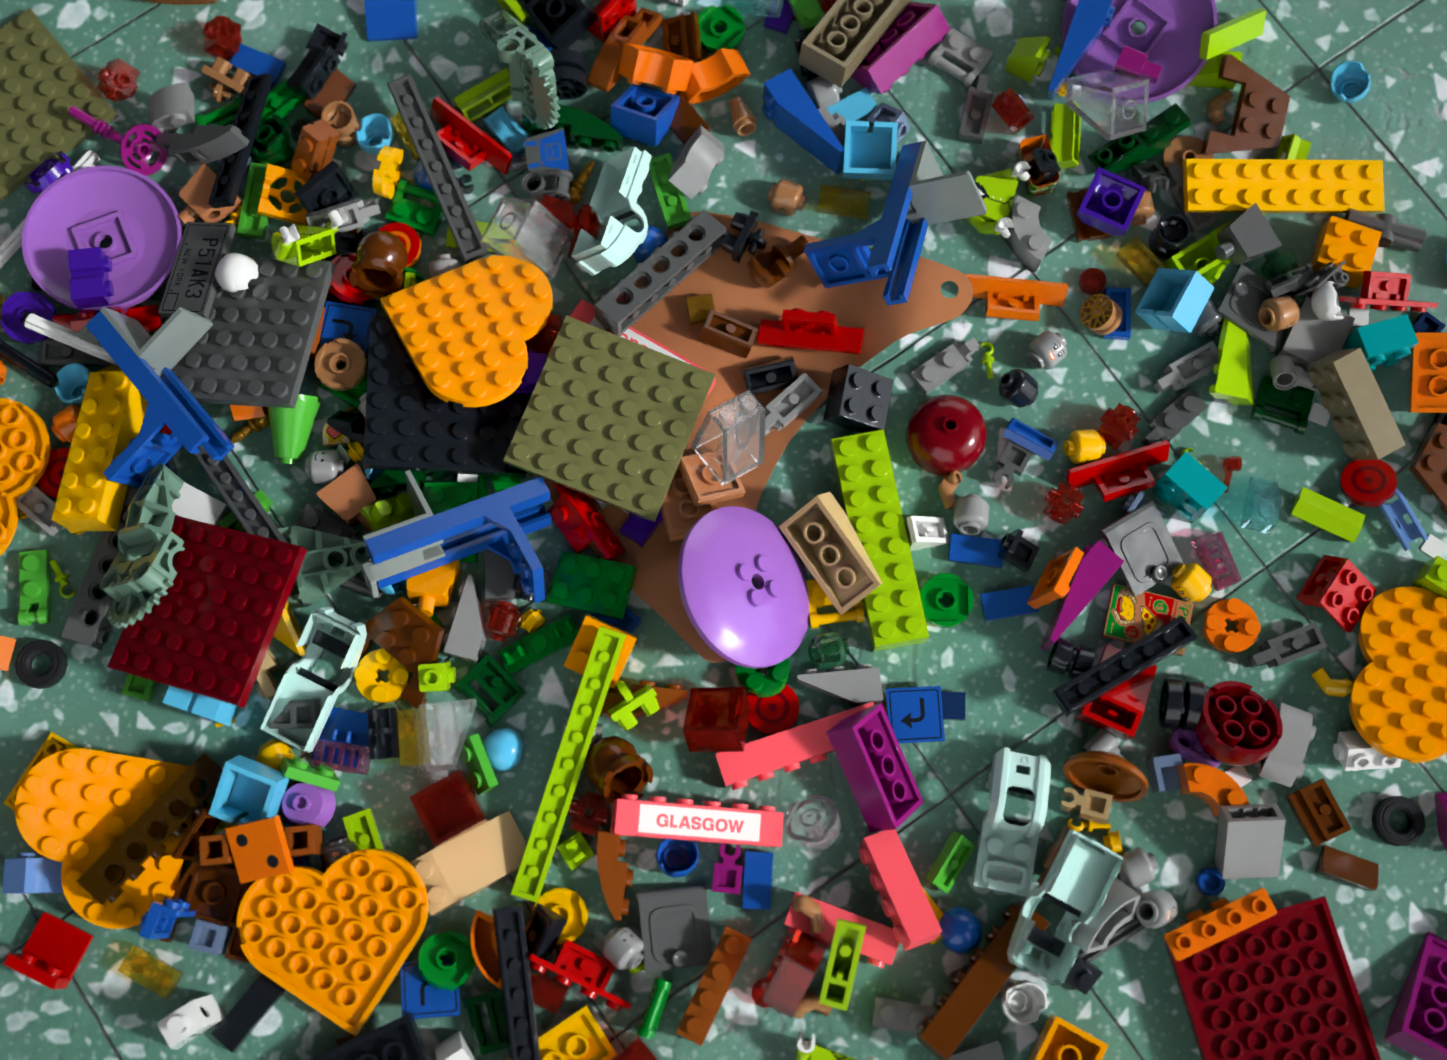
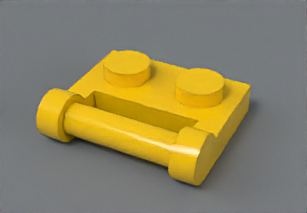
M816 580L806 581L811 629L819 628V625L856 620V623L865 622L862 600L853 606L854 610L846 611L842 615L839 612L818 615L816 608L834 605Z

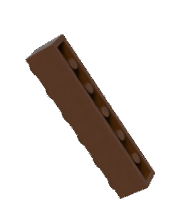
M1025 901L1016 905L1011 903L1002 914V917L1005 918L999 927L994 925L985 936L988 942L982 949L978 947L968 959L971 964L964 972L961 969L952 979L951 983L954 986L948 994L943 992L934 1003L937 1009L930 1017L925 1015L917 1025L916 1029L919 1032L914 1038L938 1059H949L1018 967L1008 961L1007 950ZM1034 910L1031 920L1035 921L1034 926L1045 931L1050 922Z

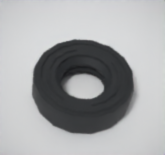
M46 640L32 641L25 645L18 653L15 661L16 674L19 679L27 686L37 689L50 688L59 683L64 677L68 666L67 656L63 649L54 642ZM46 654L51 659L50 669L46 673L38 675L32 670V662L38 655Z
M1390 796L1381 800L1374 808L1371 817L1372 827L1377 836L1385 843L1393 846H1408L1418 841L1426 825L1425 816L1420 806L1412 799L1404 796ZM1395 810L1402 811L1408 818V827L1402 832L1393 830L1389 825V815Z

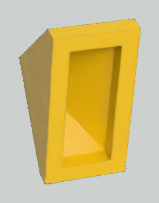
M287 600L273 637L299 656L306 655L307 644L297 647L302 631Z

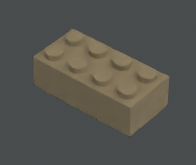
M1361 347L1333 351L1307 365L1310 372L1309 378L1317 387L1321 395L1320 401L1332 418V427L1339 434L1343 442V450L1351 460H1379L1406 445Z

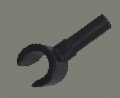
M464 174L459 179V185L463 194H470L474 189V184L464 185L472 180L471 175Z

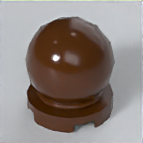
M386 231L372 232L363 237L356 248L355 262L351 267L349 275L351 285L353 287L357 285L365 290L364 295L377 299L400 291L404 278L402 274L408 261V252L404 243L396 235Z
M617 736L603 737L588 750L585 770L590 781L599 787L602 797L608 804L613 803L615 799H621V794L638 795V799L643 796L641 791L646 787L647 782L651 784L653 781V770L649 763L639 756L634 745L624 738Z

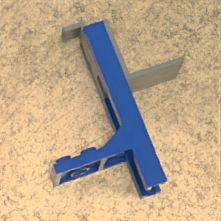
M927 140L903 145L902 150L896 153L897 167L881 219L853 235L806 244L804 252L825 289L887 278L883 292V298L887 306L906 303L909 298L928 225L984 215L987 212L986 205L970 171L943 176ZM873 245L872 251H870L868 246Z
M103 306L77 334L83 341L94 345L99 342L148 402L139 435L129 442L126 449L118 457L114 458L110 466L103 472L108 480L140 488L152 468L160 463L165 465L182 446L188 452L198 454L200 452L198 446L201 444L210 457L217 461H221L235 447L171 370L213 326L209 319L180 307L151 337L136 319ZM167 425L172 433L167 435L159 431Z
M410 470L404 471L407 491L413 503L412 509L416 517L363 536L368 563L362 564L365 582L373 598L379 597L377 585L381 589L488 549L510 561L514 574H519L521 577V586L526 595L530 594L535 603L545 600L543 566L526 537V534L552 525L551 515L546 513L545 506L543 505L544 502L550 501V491L542 477L433 515Z

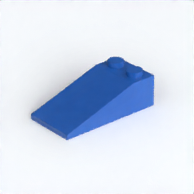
M364 0L368 42L418 39L417 0Z
M1112 0L1078 1L1048 89L1047 99L1053 100L1100 37L1104 27L1109 28L1115 7L1111 6Z
M791 68L764 82L762 111L766 119H771L779 130L834 173H841L844 148Z

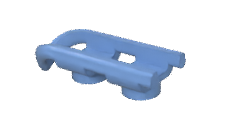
M1396 488L1395 495L1399 499L1388 505L1384 503L1379 507L1399 543L1406 551L1410 549L1409 542L1419 537L1426 541L1428 537L1405 497ZM1406 513L1412 520L1410 524H1407L1403 518V515Z

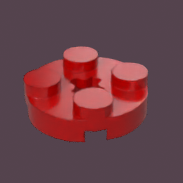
M349 253V256L341 257L339 255L331 261L335 269L328 291L337 298L354 305H362L365 301L371 299L372 297L364 295L365 290L357 285L353 287L350 280L346 277V275H350L352 264L355 262V253Z

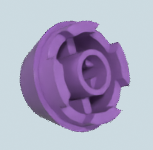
M296 780L285 790L280 805L281 815L289 827L313 824L320 825L323 828L333 817L336 807L335 795L332 790Z

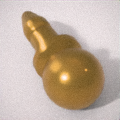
M593 160L584 166L583 171L577 177V181L573 180L569 187L571 199L567 204L576 205L582 200V192L587 190L583 185L586 184L594 170L595 162Z
M268 409L266 410L265 417L247 419L248 424L241 427L239 431L237 430L230 441L233 444L253 433V430L259 433L261 428H268L270 426Z

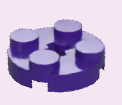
M63 151L55 153L58 156L55 160L48 157L30 173L28 177L32 181L30 183L25 181L24 186L32 194L43 192L59 176L63 177L73 170V167L70 165L71 159Z
M17 292L3 303L1 325L4 331L16 341L28 345L39 343L48 337L26 328L22 322L25 319L23 313L26 311L30 314L34 312L35 315L53 322L52 316L56 315V310L53 304L39 293Z

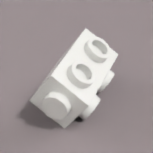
M1358 731L1339 732L1337 743L1333 746L1334 757L1336 760H1339L1345 771L1386 769L1401 766L1402 759L1396 757L1389 758L1379 753L1361 737Z

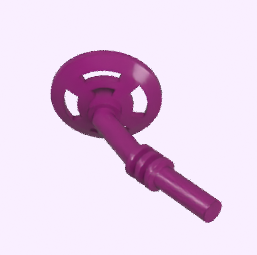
M74 105L69 108L68 114L93 128L94 133H98L99 136H103L106 140L111 139L120 144V157L127 169L149 176L159 171L164 165L168 152L155 143L150 136L144 134L145 131H148L157 138L158 134L162 132L156 127L148 124H138L128 129L122 135L115 131L113 126H109L107 122L104 123L102 119L97 120ZM135 133V138L131 140L129 137ZM145 138L149 142V144L146 142H142V139ZM153 151H158L157 159L149 166L147 160L151 158ZM133 155L139 156V160L135 159ZM127 157H129V159L132 162L139 164V168H136L132 164H130Z

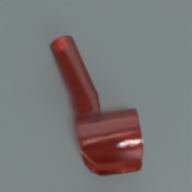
M1231 456L1223 461V469L1225 471L1223 484L1228 487L1223 493H1228L1232 471H1240L1242 468V458L1240 456Z

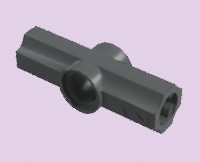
M1349 208L1344 217V220L1382 232L1378 247H1390L1392 245L1418 253L1427 234L1425 229L1400 223L1396 216L1387 213L1372 215Z

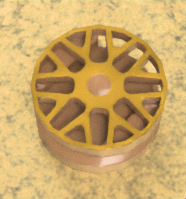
M1095 294L1089 297L1080 309L1081 322L1085 327L1098 335H1108L1114 332L1122 321L1123 313L1121 307L1103 294Z

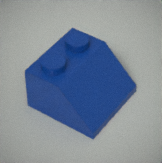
M632 84L611 105V127L624 138H630L645 145L656 147L669 131L680 96L669 94L644 84Z

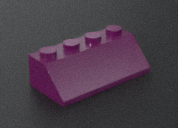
M910 1L850 77L863 88L866 87L869 92L878 94L887 92L899 77L908 73L909 68L916 61L924 58L926 52L933 45L941 42L943 36L950 30L937 4Z
M882 703L875 704L842 719L827 731L830 743L837 755L869 832L897 829L924 803Z

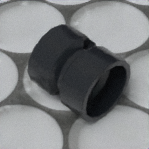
M1170 213L1164 215L1148 239V246L1151 252L1163 259H1169L1179 253L1191 233L1188 220L1179 214Z
M1059 637L1051 650L1047 670L1061 675L1068 672L1069 678L1073 679L1092 668L1096 650L1084 645L1074 648L1071 641Z

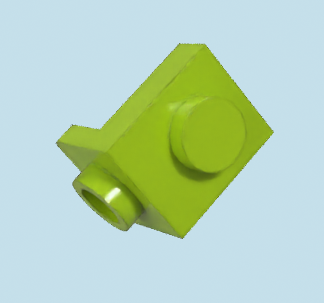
M451 660L420 664L418 666L420 692L447 691L452 688V683H456L455 666L451 667Z

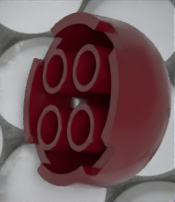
M938 395L921 403L913 412L906 429V441L912 459L923 470L939 476H944V474H949L952 471L963 472L971 468L981 456L987 439L986 424L980 411L968 400L955 395ZM949 422L954 424L952 430L947 428Z
M1224 681L1215 684L1205 694L1199 721L1195 727V734L1201 746L1215 759L1234 766L1252 765L1263 760L1276 747L1283 733L1280 714L1271 700L1265 701L1260 695L1251 690L1252 686L1242 682Z

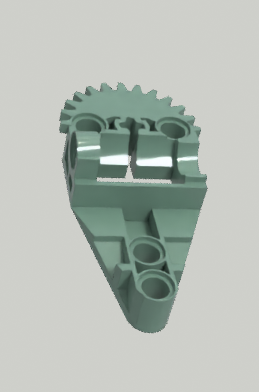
M503 9L481 19L479 27L482 35L493 44V48L498 53L500 61L508 63L512 101L523 102V115L530 119L532 125L536 123L537 128L542 127L544 130L554 127L558 123L557 118L560 117L558 113L560 106L557 104L559 97L556 95V78L553 70L554 59L550 51L536 39L535 34L529 32L526 26Z
M163 463L152 468L131 501L127 510L128 515L125 528L120 529L117 535L119 552L100 584V589L114 599L110 602L112 607L107 611L109 613L107 619L110 620V624L118 629L121 627L126 628L128 624L133 626L137 619L140 621L143 619L145 612L151 613L153 605H159V598L167 595L166 590L173 586V580L177 575L172 564L173 556L175 553L185 550L182 546L184 541L171 531L176 514L172 511V503L175 499L180 498L181 494L179 491L184 481Z
M300 526L278 528L287 543L299 545L307 549L302 563L304 567L299 570L294 583L296 594L289 595L288 598L291 609L310 607L311 604L326 596L350 578H354L363 570L362 564L365 563H361L357 558L358 551L365 547L362 541ZM335 552H341L344 557V561L339 567H333L330 563V557Z

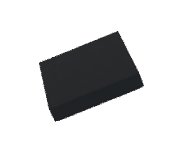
M334 160L294 193L307 213L354 200L358 196L340 166Z

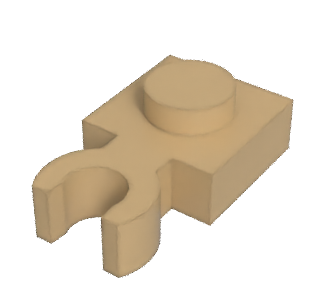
M1073 788L1064 789L1063 796L1070 797L1073 801H1062L1060 809L1067 812L1074 811L1075 809L1080 810L1079 818L1107 825L1113 795L1086 788L1084 795H1080Z

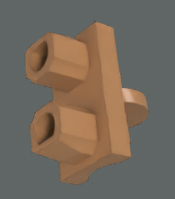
M220 57L215 59L211 67L204 65L201 70L210 78L219 82L217 85L214 83L209 85V89L213 91V99L218 103H222L226 99L233 100L234 94L230 92V89L243 95L247 79L252 76L246 71L237 68L232 79L228 78L227 75L233 65Z

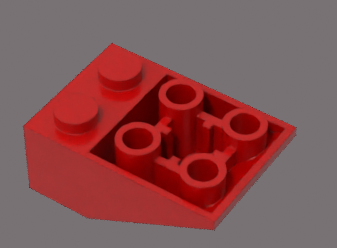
M1106 644L1098 664L1121 650ZM1157 666L1150 667L1079 709L1075 718L1098 729L1103 728L1125 741L1133 738L1143 716Z

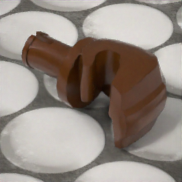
M800 235L786 247L777 243L772 246V251L752 257L747 262L750 276L764 288L772 287L794 269L793 260L804 253L805 246L809 242L803 235Z

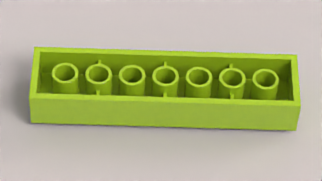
M884 429L833 438L830 443V452L842 509L846 513L883 583L862 599L872 651L876 652L924 643L929 638Z

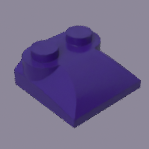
M1098 167L1076 215L1086 225L1112 236H1124L1146 187Z

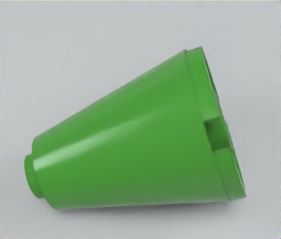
M299 394L295 408L267 407L275 458H280V463L296 465V460H302L321 398Z

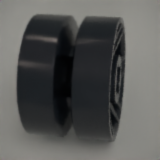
M571 49L551 50L550 53L554 59L553 70L556 78V95L559 97V100H573L584 96L587 92V58L582 53Z
M1169 677L1164 679L1159 703L1160 727L1176 729L1180 723L1182 730L1195 732L1205 699L1203 682L1187 680L1183 686L1181 679Z

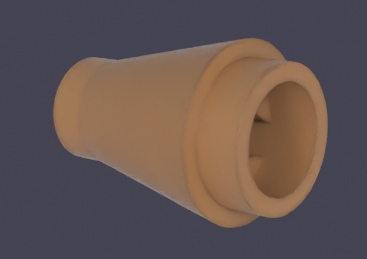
M741 97L731 99L729 107L733 130L740 136L752 134L757 128V119Z

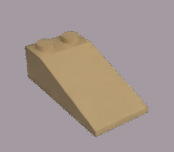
M831 492L817 495L779 526L840 615L883 584L846 513Z
M507 811L409 862L419 873L426 887L430 915L437 916L519 870L527 842L511 812Z

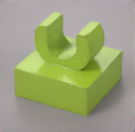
M580 831L557 846V849L572 871L596 855Z

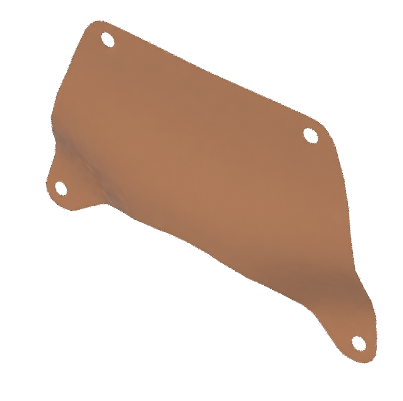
M694 212L690 214L691 217L697 216L701 212ZM707 212L727 228L726 233L739 237L740 231L731 228L734 216ZM758 221V226L754 233H756L758 228L765 231L762 236L767 241L765 249H756L754 254H750L747 251L750 246L748 244L740 263L732 260V254L720 247L631 327L715 374L716 384L704 402L683 456L726 448L746 493L740 498L715 503L716 508L738 506L756 511L761 494L788 443L805 421L828 397L832 371L847 364L861 367L893 342L906 335L959 317L972 301L974 290L971 280L964 273L956 269L919 257L908 301L887 306L883 298L887 278L825 289L804 252L793 260L795 267L786 277L772 287L764 288L750 276L747 262L752 257L772 251V246L777 243L786 247L800 235H803L809 243L823 241V239ZM685 226L670 231L667 230V232L665 233L667 239H669L674 232H679ZM946 281H952L958 286V294L953 298L944 297L940 291L941 285ZM712 293L715 311L758 328L747 358L700 340L699 335L704 323L690 324L686 297ZM799 308L808 312L828 311L836 315L838 326L864 329L861 353L849 354L758 345L757 338L761 319L782 321L783 309L792 310ZM793 356L798 378L805 372L822 389L823 394L785 428H782L780 431L774 428L763 437L757 431L756 425L764 419L762 413L766 410V406L787 387L748 395L742 367ZM542 478L550 491V499L555 503L561 496L551 481ZM589 497L590 502L598 513L603 516L606 524L614 535L619 538L620 543L625 548V552L622 555L608 560L633 565L638 568L632 590L652 607L705 660L713 663L727 661L704 642L692 625L684 608L678 584V559L684 539L669 541L664 521L662 520L644 546L641 547L620 533V529L632 513L627 514L622 509L612 505H608L602 510ZM593 541L589 546L601 559L607 560Z

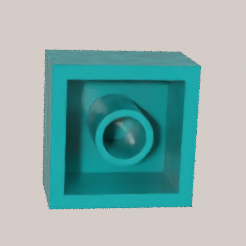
M1408 314L1356 328L1347 337L1342 350L1361 347L1371 371H1374L1376 367L1381 365L1389 368L1401 362L1400 359L1410 355V350L1419 342Z
M1185 452L1158 480L1152 489L1156 491L1155 494L1161 501L1171 504L1176 509L1179 517L1193 523L1211 507L1228 487L1188 452Z

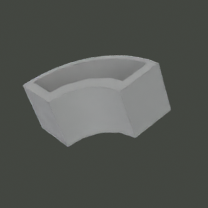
M187 82L163 87L150 97L148 104L149 125L156 127L162 133H177L179 127L195 122L194 94ZM149 132L151 138H155V136Z
M700 125L676 158L668 181L691 200L696 194L701 195L708 187L709 176L713 168L717 167L724 159V144Z
M1017 195L1009 215L1015 227L1007 228L1010 232L1008 239L1018 259L1029 269L1037 272L1053 239L1044 233L1039 224L1038 215L1041 206Z
M1280 703L1277 710L1283 725L1282 737L1271 753L1258 762V771L1260 777L1291 788L1295 779H1300L1304 773L1305 763H1303L1308 744L1315 736L1316 726L1312 725V713Z
M1116 877L1096 917L1088 924H1079L1072 935L1071 942L1080 946V949L1085 954L1106 949L1114 933L1122 925L1133 920L1141 895ZM1071 920V921H1072V927H1074L1075 924L1078 923L1079 921H1078V920Z

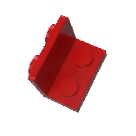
M602 0L594 8L598 14V19L587 31L605 43L610 33L625 15L633 17L636 14V0Z
M1323 555L1296 598L1302 604L1323 608L1344 632L1351 633L1377 590L1348 558Z
M44 912L22 952L8 954L3 965L53 990L65 989L94 936L49 912Z

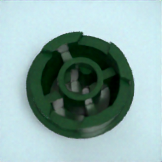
M272 114V118L261 119L250 156L260 162L276 166L287 163L294 156L297 146V140L289 122L276 114Z

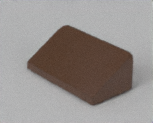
M336 69L315 99L307 98L304 102L307 113L320 120L323 109L334 101L345 102L355 89L356 84Z
M680 93L677 95L680 96V101L670 129L685 145L700 125L709 132L711 128Z
M710 309L699 339L747 358L758 328Z
M212 804L201 810L171 855L172 858L195 860L200 852L199 837L210 836L221 821V819L209 815Z
M1323 845L1316 872L1368 891H1377L1379 864Z

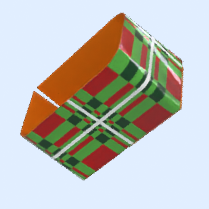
M1045 134L1022 140L1016 153L1018 162L1024 161V156L1032 154L1031 151L1035 148L1051 149L1048 136L1046 137ZM1059 172L1046 185L1035 186L1031 183L1030 177L1027 181H1024L1029 198L1054 192L1060 178Z

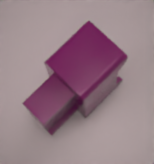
M1124 45L1114 67L1113 75L1136 83L1139 78L1155 85L1163 67L1147 61L1148 54Z

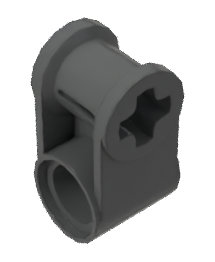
M566 170L531 171L522 178L521 186L536 203H567L571 199L569 187L570 182L573 181V174Z

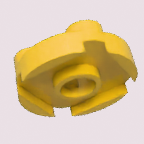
M384 146L380 150L377 161H381L379 170L374 169L372 182L373 192L378 194L377 196L392 199L395 187L404 176L403 171H400V164L404 156L402 149Z
M383 648L371 651L361 659L358 667L355 669L354 677L359 692L365 698L375 703L387 704L401 698V693L410 681L411 671ZM380 670H389L390 673L387 675L388 682H377Z

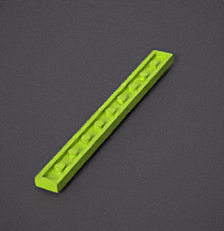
M599 626L511 895L538 903L627 634Z

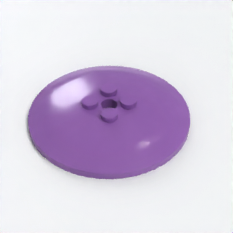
M1067 0L1061 29L1063 45L1079 0ZM1112 0L1111 6H1114L1115 10L1109 28L1104 27L1100 37L1074 70L1076 76L1090 90L1115 102L1143 104L1166 98L1185 87L1194 79L1207 60L1199 58L1201 35L1203 32L1217 27L1218 19L1215 0ZM1139 21L1145 25V32L1143 34L1135 35L1132 33L1131 25L1134 22ZM1124 45L1148 54L1147 61L1163 67L1155 85L1139 78L1136 83L1113 75L1114 67Z
M93 166L64 175L50 184L36 198L28 211L23 225L22 252L29 273L41 289L50 297L70 308L77 310L94 309L95 312H99L102 307L78 309L72 302L68 250L100 247V242L103 239H112L113 242L110 247L102 248L106 256L111 258L112 272L108 273L109 280L112 281L114 296H110L111 306L104 307L120 306L121 309H126L148 299L167 282L183 237V230L174 203L168 194L153 180L139 172L123 167Z
M728 506L715 509L703 515L687 532L678 559L680 595L686 613L697 633L718 655L729 662L746 668L773 666L784 661L797 650L805 637L810 621L809 597L806 583L808 577L797 552L780 528L756 511L738 506ZM752 577L757 582V589L752 584Z

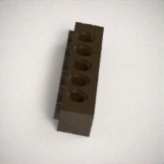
M204 752L76 882L100 904H105L107 900L112 904L124 892L121 886L128 879L134 882L146 869L142 865L150 857L155 860L167 848L164 843L172 835L176 839L188 827L184 822L192 814L197 817L201 810L209 805L205 801L213 793H216L223 769ZM197 779L204 780L207 784V790L202 795H194L190 791L191 783ZM181 800L186 804L185 813L178 817L171 815L169 811L171 803ZM155 821H160L165 826V832L159 838L151 837L148 832L150 824ZM137 842L143 846L144 853L139 859L134 860L128 856L127 849L132 843ZM112 864H117L122 869V876L117 881H110L106 877V870Z

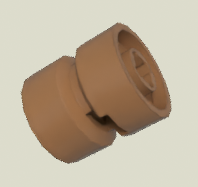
M343 101L329 103L322 111L321 120L327 122L339 132L340 135L336 145L340 147L355 145L357 143L355 131H359L361 126L352 107Z

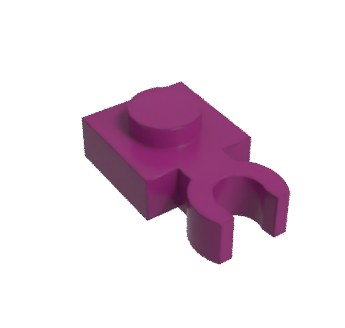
M721 844L720 855L723 858V864L715 863L712 892L740 894L743 866L735 865V860L739 858L741 853L740 845H736L735 854L729 856L725 853V844Z

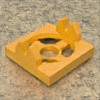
M267 164L257 214L297 225L309 226L306 220L307 211L304 208L300 212L289 213L290 207L296 203L301 204L295 196V200L292 203H286L280 197L281 192L285 190L291 191L293 194L296 192L294 189L295 180L299 181L302 185L306 184L307 181L292 170ZM287 178L285 187L279 190L270 187L277 179ZM268 196L277 198L278 202L282 205L281 211L271 204Z

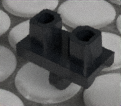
M751 210L749 215L736 212L731 222V228L740 231L739 237L729 233L724 235L721 248L732 254V260L740 263L748 244L750 246L747 251L750 254H754L756 249H765L767 241L762 237L765 232L763 229L758 228L756 233H754L758 226V221L756 220L758 217L757 212Z
M397 708L368 710L370 760L399 758Z

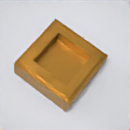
M712 293L686 297L690 324L705 323L710 309L715 311Z

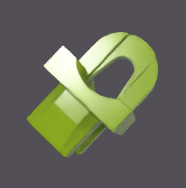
M406 492L387 500L375 502V504L363 507L360 511L368 520L372 532L416 517L412 509L413 503Z
M620 681L616 687L624 700L607 710L614 722L617 721L625 731H628L638 723L631 711L641 706L648 717L660 710V707L655 698L657 694L650 684L631 694L626 684Z

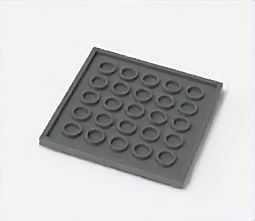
M253 259L258 265V278L251 279L248 282V289L238 290L234 293L225 291L220 285L218 286L208 318L213 323V326L171 370L199 403L295 408L335 266L331 261H315L298 267L277 259Z

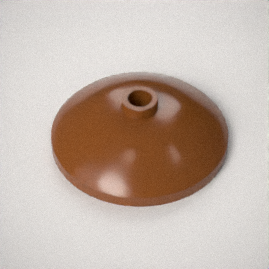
M1079 752L1067 758L1063 767L1066 779L1083 792L1086 788L1113 795L1112 801L1133 802L1142 799L1147 794L1148 781L1142 771L1124 757L1113 752Z

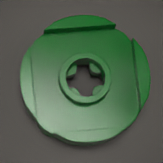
M712 5L700 12L698 19L700 41L703 49L715 53L721 48L736 49L742 43L745 34L742 15L735 8L729 5H723V7ZM717 26L720 28L722 26H725L724 32L716 33V29L714 27Z
M950 573L937 574L930 578L920 590L925 620L936 627L952 628L961 624L973 608L972 590L957 575ZM943 594H948V598L953 599V603L949 604L948 608L943 607V604L938 601V599L943 597Z
M787 658L778 664L769 666L770 669L767 670V675H763L761 672L756 673V670L759 668H746L736 665L737 681L740 687L747 693L749 691L761 698L774 696L785 688V684L790 678L789 659Z
M455 931L431 935L422 944L418 955V971L425 982L434 988L447 991L456 990L458 986L463 985L471 977L476 963L470 940L463 934ZM448 954L452 955V962L454 964L443 966L439 957H446Z

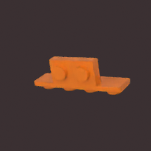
M965 274L971 280L974 290L973 298L986 299V316L1038 321L1040 304L1063 306L1068 291V284Z
M1259 888L1239 899L1227 900L1226 897L1217 899L1210 903L1212 908L1204 912L1200 908L1186 914L1187 920L1181 922L1180 927L1164 934L1163 937L1175 961H1181L1276 915L1277 911L1266 889Z

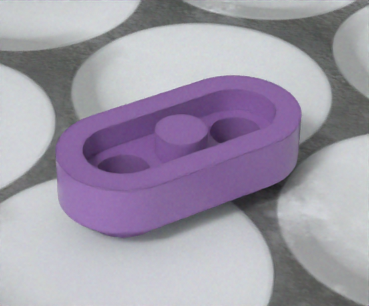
M1179 728L1169 738V747L1175 754L1180 753L1181 757L1186 760L1215 768L1222 763L1212 757L1201 746L1194 731H1186Z

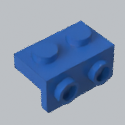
M164 898L163 902H152L149 911L144 913L140 921V928L142 929L139 936L149 940L169 938L177 917H195L197 911L189 908L191 903L178 898H174V900Z

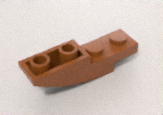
M641 7L633 17L625 15L602 46L590 71L587 84L609 92L623 76L618 71L624 43L643 45L662 24V14Z
M640 681L639 685H632L631 694H634L647 684L653 687L657 694L655 698L660 707V710L655 713L672 708L688 699V691L683 690L681 685L667 684L666 688L655 687L656 683L651 681ZM611 688V692H607L601 710L603 717H611L607 710L624 700L618 688ZM641 706L631 711L634 717L646 715Z
M610 823L609 832L598 830L597 864L599 879L608 908L615 920H622L623 915H628L630 898H625L627 886L632 887L634 870L629 869V863L619 862V856H625L626 840H622V835H610Z

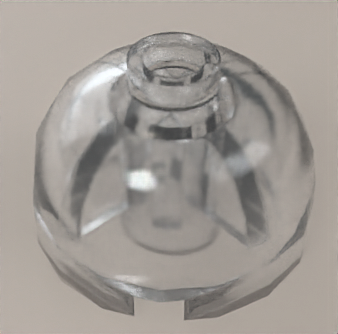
M823 795L806 796L807 800L801 803L797 800L789 807L783 822L788 837L796 847L807 852L817 853L828 849L835 843L839 837L842 825L839 811L830 798Z

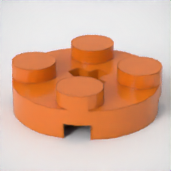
M1237 598L1225 599L1215 603L1204 615L1203 635L1209 645L1220 652L1232 654L1248 649L1256 641L1257 635L1261 630V625L1253 609ZM1225 620L1234 621L1237 631L1231 630L1227 632L1225 630L1227 626Z

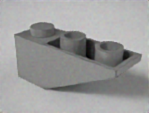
M468 574L466 581L463 580L460 584L458 596H461L458 606H454L451 612L450 621L453 622L450 632L445 633L442 647L445 648L444 653L450 657L477 664L481 660L487 636L475 578Z
M872 664L856 665L855 670H845L844 666L831 667L829 672L818 673V669H806L801 671L802 675H797L796 683L852 706H861L870 702L878 704L883 701L879 667L872 668Z

